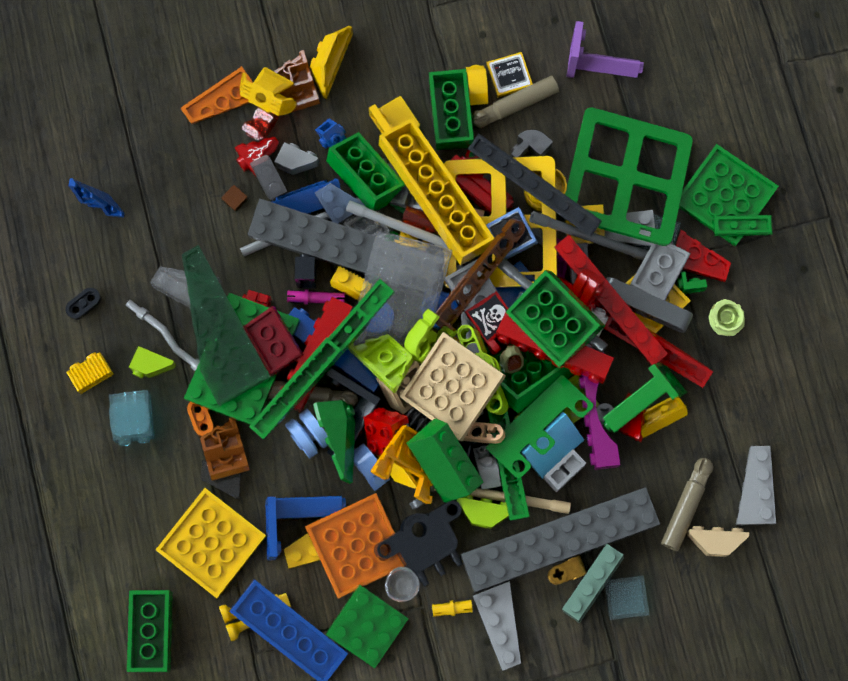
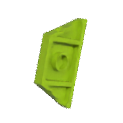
M389 334L376 339L365 340L366 343L356 346L352 343L348 348L349 351L393 393H396L414 361L413 356Z

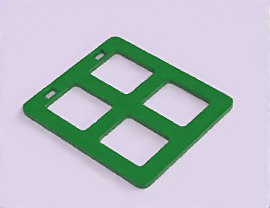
M593 107L587 108L583 116L565 195L577 203L584 172L617 180L618 187L612 214L605 215L587 210L602 221L598 228L657 245L668 246L672 241L693 142L692 137L683 132ZM596 124L625 131L629 134L622 166L589 158L588 153ZM643 138L654 139L677 147L670 180L637 171ZM634 185L666 194L667 199L660 229L630 222L626 219ZM640 229L651 232L650 237L639 234Z

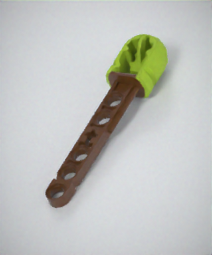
M515 218L510 219L501 229L502 232L493 239L438 310L434 313L432 310L427 309L423 314V319H419L405 338L404 348L413 356L414 361L422 364L443 332L454 338L457 331L452 325L513 248L514 241L517 243L525 232L523 222ZM518 223V231L512 233V226ZM502 239H507L506 246L500 248V241ZM494 254L495 260L492 263H488V256ZM478 271L482 274L480 277L477 275ZM466 285H471L470 292L464 294V287ZM455 300H459L458 307L452 309V302ZM435 324L441 328L438 333L431 329Z

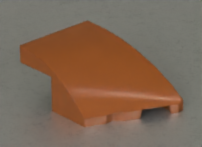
M301 50L299 56L292 61L288 60L281 68L274 71L293 82L291 87L279 93L286 98H293L296 101V107L292 112L320 104L305 52Z
M230 417L229 421L220 427L218 425L211 432L206 433L200 438L212 481L250 470L234 418Z

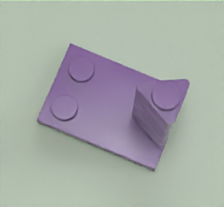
M576 21L566 77L574 78L576 69L635 78L638 77V73H642L644 62H640V60L584 53V47H580L581 40H585L586 29H583L584 22Z

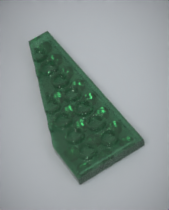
M197 245L183 253L182 260L187 280V291L191 305L190 309L197 342L200 371L218 405L221 406L268 380L271 376L203 251Z

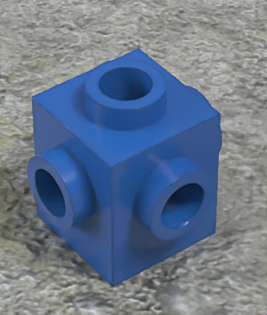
M330 118L315 129L321 138L319 142L325 149L346 139L344 135L346 133L345 129Z

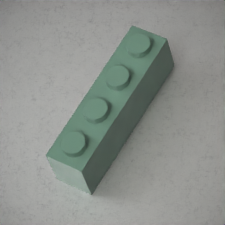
M606 544L562 608L563 612L580 623L623 561L624 555Z

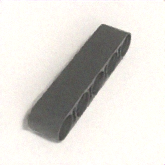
M606 278L634 313L675 331L686 333L693 317L691 312L617 279Z

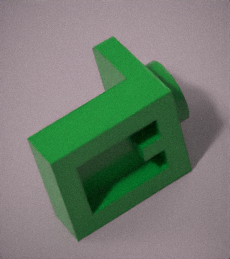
M684 271L677 278V287L684 294L698 293L706 290L707 282L706 279L700 280V278H693L687 282Z

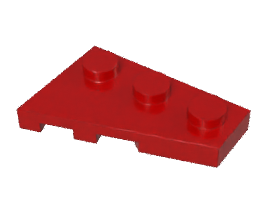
M680 230L676 246L690 253L682 270L725 282L731 262L713 250H709L698 240H694L686 235V232Z

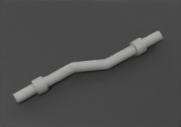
M129 300L126 306L135 312L136 316L142 321H147L159 330L172 351L190 364L191 368L196 371L200 360L194 359L182 350L167 327L151 316L147 309L139 307Z

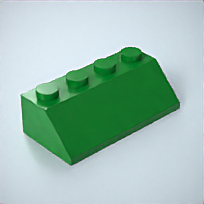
M359 132L329 147L327 163L367 208L378 211L387 206L405 186V183Z
M435 418L406 443L443 502L446 503L468 496L484 483L448 423Z

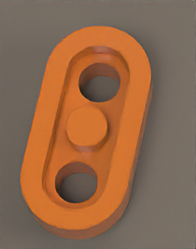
M190 402L187 406L189 417L195 432L202 437L214 429L213 421L208 408ZM196 407H201L199 413H195ZM204 424L208 425V428L205 431L201 430V427Z

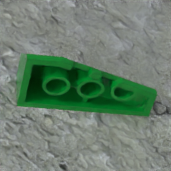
M343 400L316 402L313 406L320 428L324 426L328 436L325 438L326 444L334 451L332 459L339 477L344 482L351 484L353 483L355 442L354 408Z

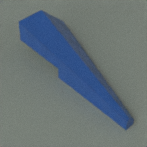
M70 178L69 187L80 203L87 204L88 207L102 208L106 216L124 217L123 210L109 194Z

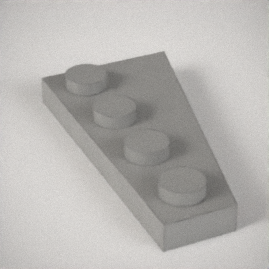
M653 210L630 212L626 215V219L630 222L655 228ZM640 229L639 234L650 237L651 232ZM605 230V237L636 246L652 245L650 242Z
M751 446L749 448L736 525L776 524L771 447Z
M509 581L473 596L502 671L521 664Z

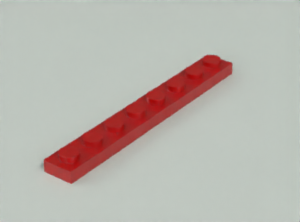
M570 235L554 246V249L577 276L580 271L587 268L605 279L603 284L605 289L596 299L651 365L658 363L668 354Z

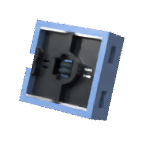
M519 207L486 224L495 238L502 232L501 229L510 219L515 218L524 223L525 232L517 243L514 241L513 248L504 258L506 260L538 243ZM518 223L512 226V233L518 231ZM502 239L500 241V248L506 246L507 239Z

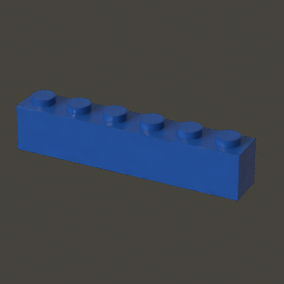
M294 307L289 315L300 319L294 338L305 345L309 334L313 335L315 331L313 327L316 320L313 321L309 318L310 314L304 309L300 308L298 310ZM349 349L333 365L375 395L379 390L380 386L376 380L377 377Z

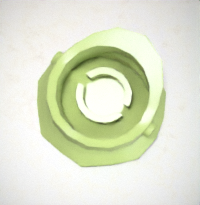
M723 299L713 305L708 316L712 329L718 335L734 336L744 327V311L739 304L737 305L731 300Z

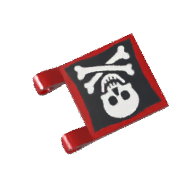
M497 291L465 311L492 355L497 354L501 350L494 339L496 338V331L501 320L509 309Z

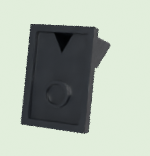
M330 368L327 373L331 377L330 382L341 388L344 385L362 396L354 408L355 446L365 430L363 417L374 412L376 408L381 407L384 401ZM329 448L327 453L332 456L334 451Z

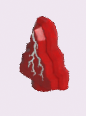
M275 137L265 138L259 143L254 141L248 144L241 143L235 147L239 155L236 161L244 172L250 170L255 175L250 163L264 155L269 157L275 152L279 141Z

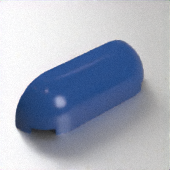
M338 179L330 182L323 180L276 197V200L272 201V203L308 214L323 208L314 192L329 183L340 188V183Z

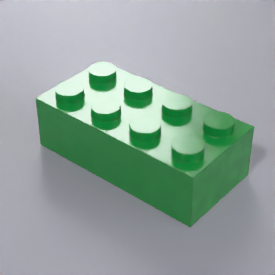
M466 69L429 72L436 150L469 148L474 138Z
M129 591L127 672H171L172 591Z

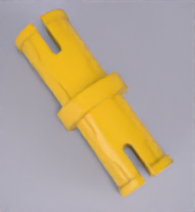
M451 600L450 603L432 604L433 617L472 613V600L458 602Z

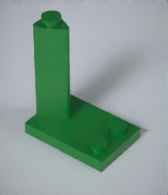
M662 363L653 364L648 369L654 377L603 417L605 420L603 425L609 432L613 431L615 433L666 392L674 400L685 395L687 391L666 365Z

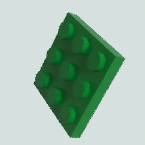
M359 584L326 632V635L373 668H376L409 618Z

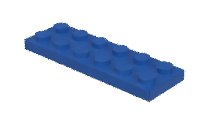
M256 580L252 581L229 611L317 681H328L348 655L345 650Z

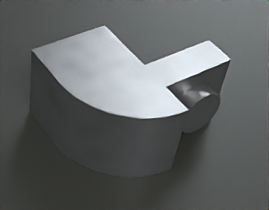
M524 131L518 135V143L510 151L511 157H523L527 152H530L534 157L544 156L552 148L553 141L540 131Z

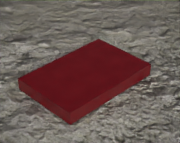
M271 306L241 327L270 376H274L304 355L275 306Z

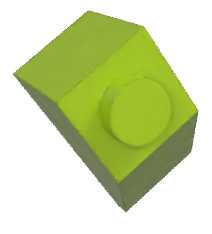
M139 346L129 365V368L133 371L132 374L142 379L144 376L151 378L176 367L173 360Z

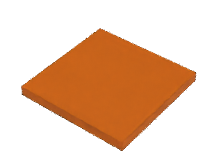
M377 493L305 526L338 599L355 591L359 584L364 587L404 567L397 554L388 559H379L374 554L375 545L395 533ZM383 544L380 547V553L384 556L387 555L389 549Z

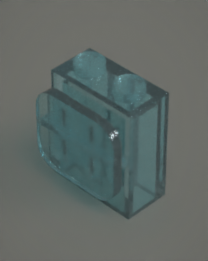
M148 390L109 395L110 427L113 441L116 444L119 443V446L130 445L132 441L148 443L150 439H155L151 393Z

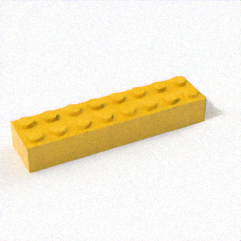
M410 118L379 136L380 148L460 266L482 254L493 241V235L414 120Z

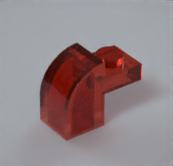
M258 107L252 120L244 122L241 129L250 138L262 141L271 132L279 116L272 112H265V110Z

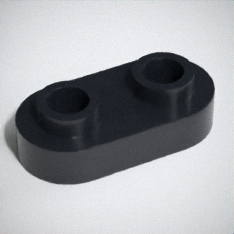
M86 288L67 303L65 308L66 314L71 319H81L99 305L101 295L95 288ZM90 296L95 297L93 301L88 300ZM75 308L80 309L78 313L73 312Z

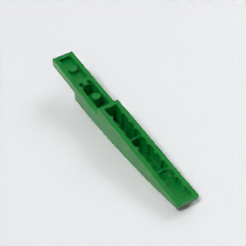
M379 279L329 337H326L249 427L264 440L370 324L373 317L393 296L395 291Z
M485 343L484 345H485V348H486V350H487V354H488V355H491V356H494V355L491 354V352L489 351V349H488V347H487V345H486V343ZM500 401L495 402V410L500 407ZM485 407L488 423L498 424L503 429L510 425L508 411L503 415H497L488 411ZM496 430L495 433L490 434H492L493 437L496 438V435H499L500 433L498 432V430ZM496 459L510 521L528 518L529 512L522 478H516ZM516 460L512 467L515 472H520L518 460Z

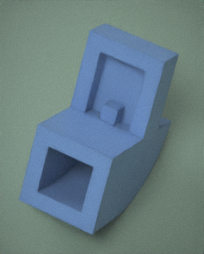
M363 443L354 450V464L372 489L376 491L388 482L390 478L383 480L371 473V469L377 462V459Z

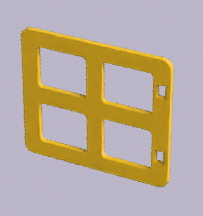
M552 157L514 158L532 172H541L542 179L556 188V163ZM482 159L449 160L444 163L455 181L458 175L491 174L492 214L480 217L485 225L507 214L506 176ZM542 203L541 214L556 220V212ZM524 215L531 229L541 228L543 230V270L520 273L523 275H535V280L545 270L552 271L557 276V251L554 249V246L557 245V230L534 224L529 221L530 215ZM443 248V283L449 288L444 278L457 271V260L451 251ZM492 254V262H493V261L495 260V255H494V254ZM498 267L489 277L495 288L522 287Z

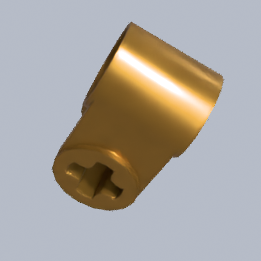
M580 555L550 569L548 572L550 583L559 585L586 575L587 571ZM555 570L557 573L561 572L562 574L559 579L553 577Z

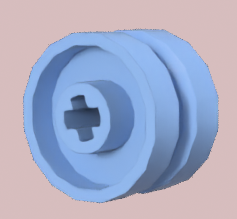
M306 408L299 413V419L304 426H301L295 419L288 421L285 426L300 450H303L308 458L311 459L318 453V449L313 441H316L321 448H326L328 445L325 438L328 436L324 429L320 428L316 418Z

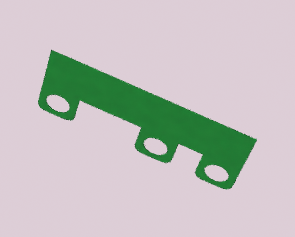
M561 375L504 429L505 438L502 442L497 444L490 443L486 449L516 478H521L531 468V464L519 452L529 443L539 454H546L555 445V440L543 429L566 407L582 418L593 408V403L568 379ZM578 400H584L587 403L588 407L584 412H579L575 409V403ZM540 437H546L549 440L547 448L540 449L537 446L536 442ZM516 460H521L525 463V469L522 472H515L512 465Z

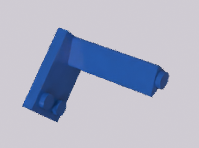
M342 496L267 497L265 502L267 561L276 560L281 553V541H277L276 519L326 517L345 508V498H342Z

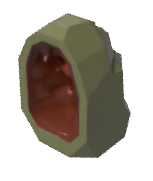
M515 345L507 346L500 356V365L505 373L512 374L520 371L524 365L522 353Z

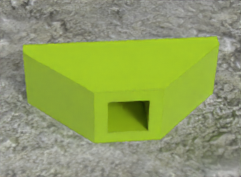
M470 495L459 498L456 501L460 504L462 512L472 526L492 529L509 517L506 502H500L499 505L492 503V500L481 498V501L473 500V496Z

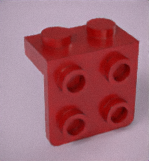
M376 408L374 412L364 416L368 449L373 454L381 456L395 436V431L409 423L408 416L385 410V408Z

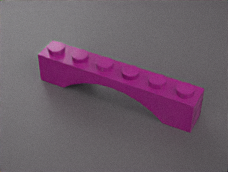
M581 374V377H579V387L583 389L584 395L593 403V408L584 416L585 427H589L590 433L587 435L588 446L592 447L590 463L594 465L595 470L618 468L620 466L618 446L604 431L596 409V394L599 383H593L588 380V377ZM582 400V407L587 409V403Z

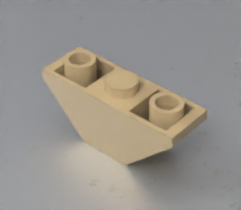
M693 526L692 529L687 531V536L706 556L726 557L749 537V532H744V529L740 528L724 531V528L721 527L704 530L702 526Z

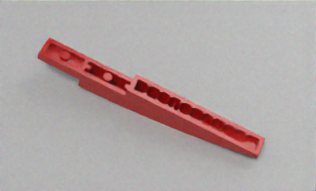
M557 275V277L571 290L573 284ZM595 299L594 302L596 303V306L594 309H596V307L604 309L603 306L598 302V300ZM607 312L606 314L609 318L604 329L636 347ZM649 330L668 353L659 362L703 388L713 371Z

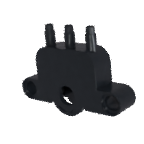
M449 501L427 514L416 513L407 516L402 521L400 530L375 545V556L379 559H388L397 554L403 566L407 570L415 572L424 587L428 586L429 582L423 570L431 565H434L441 577L446 575L444 567L440 562L441 559L450 554L458 567L462 565L461 558L456 551L458 541L449 525L450 521L461 514L460 504L456 501ZM449 505H452L455 509L452 516L447 513ZM415 523H419L423 527V534L420 537H416L412 532V527ZM383 544L389 549L388 554L385 556L380 553V547Z

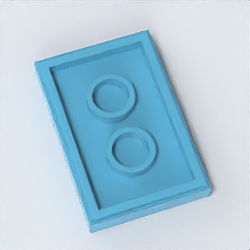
M564 412L544 429L555 440V445L546 454H539L530 444L520 451L542 479L572 449H575L584 441L582 435ZM540 437L536 444L540 449H545L549 446V440L546 437Z

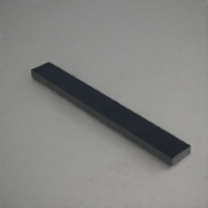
M478 134L469 146V151L591 237L602 223L599 218L482 135Z

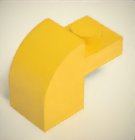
M479 65L466 67L470 105L488 104L486 68Z

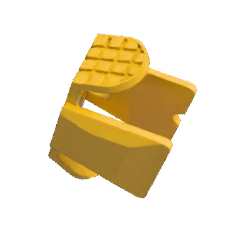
M266 67L262 69L253 83L246 80V73L242 74L240 95L248 99L249 103L260 107L265 112H272L277 116L289 114L296 107V101L293 98H286L279 94L293 85L292 81Z

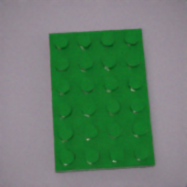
M232 293L228 294L185 394V400L251 425L263 411L278 373L274 376L269 375L241 327L259 316L269 307ZM278 311L294 338L300 319Z

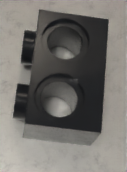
M301 254L300 257H295V282L297 288H316L317 266L315 257H311L308 254Z

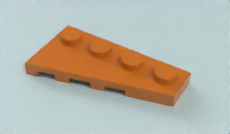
M242 66L181 107V111L191 124L249 104L248 99L240 95L241 77L243 73H246ZM246 73V80H248V81H250V82L253 83V81L250 79V77H249L248 74Z

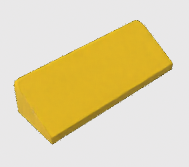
M670 397L646 409L644 413L645 422L641 432L643 438L687 416L686 405L680 398L672 400Z

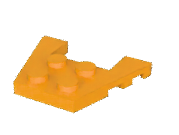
M403 425L371 469V473L383 480L389 479L393 464L395 463L419 477L414 497L425 504H431L430 486L433 485L406 444L418 432L407 425Z

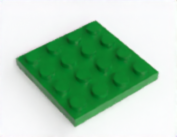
M716 144L682 190L679 208L714 232V216L759 215L779 186ZM743 236L721 237L736 247Z

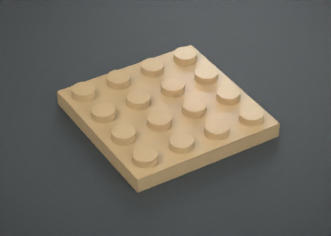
M443 332L400 398L429 419L433 420L436 418L448 423L459 441H463L506 375Z

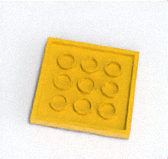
M204 488L156 548V551L218 599L266 538V535Z

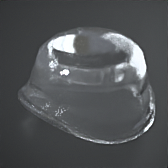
M406 567L393 569L385 583L387 595L397 602H406L413 599L420 588L417 575Z

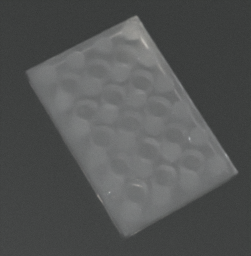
M377 230L358 303L379 279L394 290L395 293L353 343L360 345L366 343L365 340L376 339L389 334L404 348L407 334L419 319H423L424 312L427 309L432 310L434 313L436 312L452 249Z

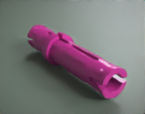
M287 291V295L295 296L287 297V302H304L307 305L308 303H325L327 300L330 301L331 297L336 299L345 298L344 292Z

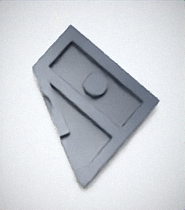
M332 183L314 192L331 221L337 224L353 214L346 211L350 200L364 205L361 201Z

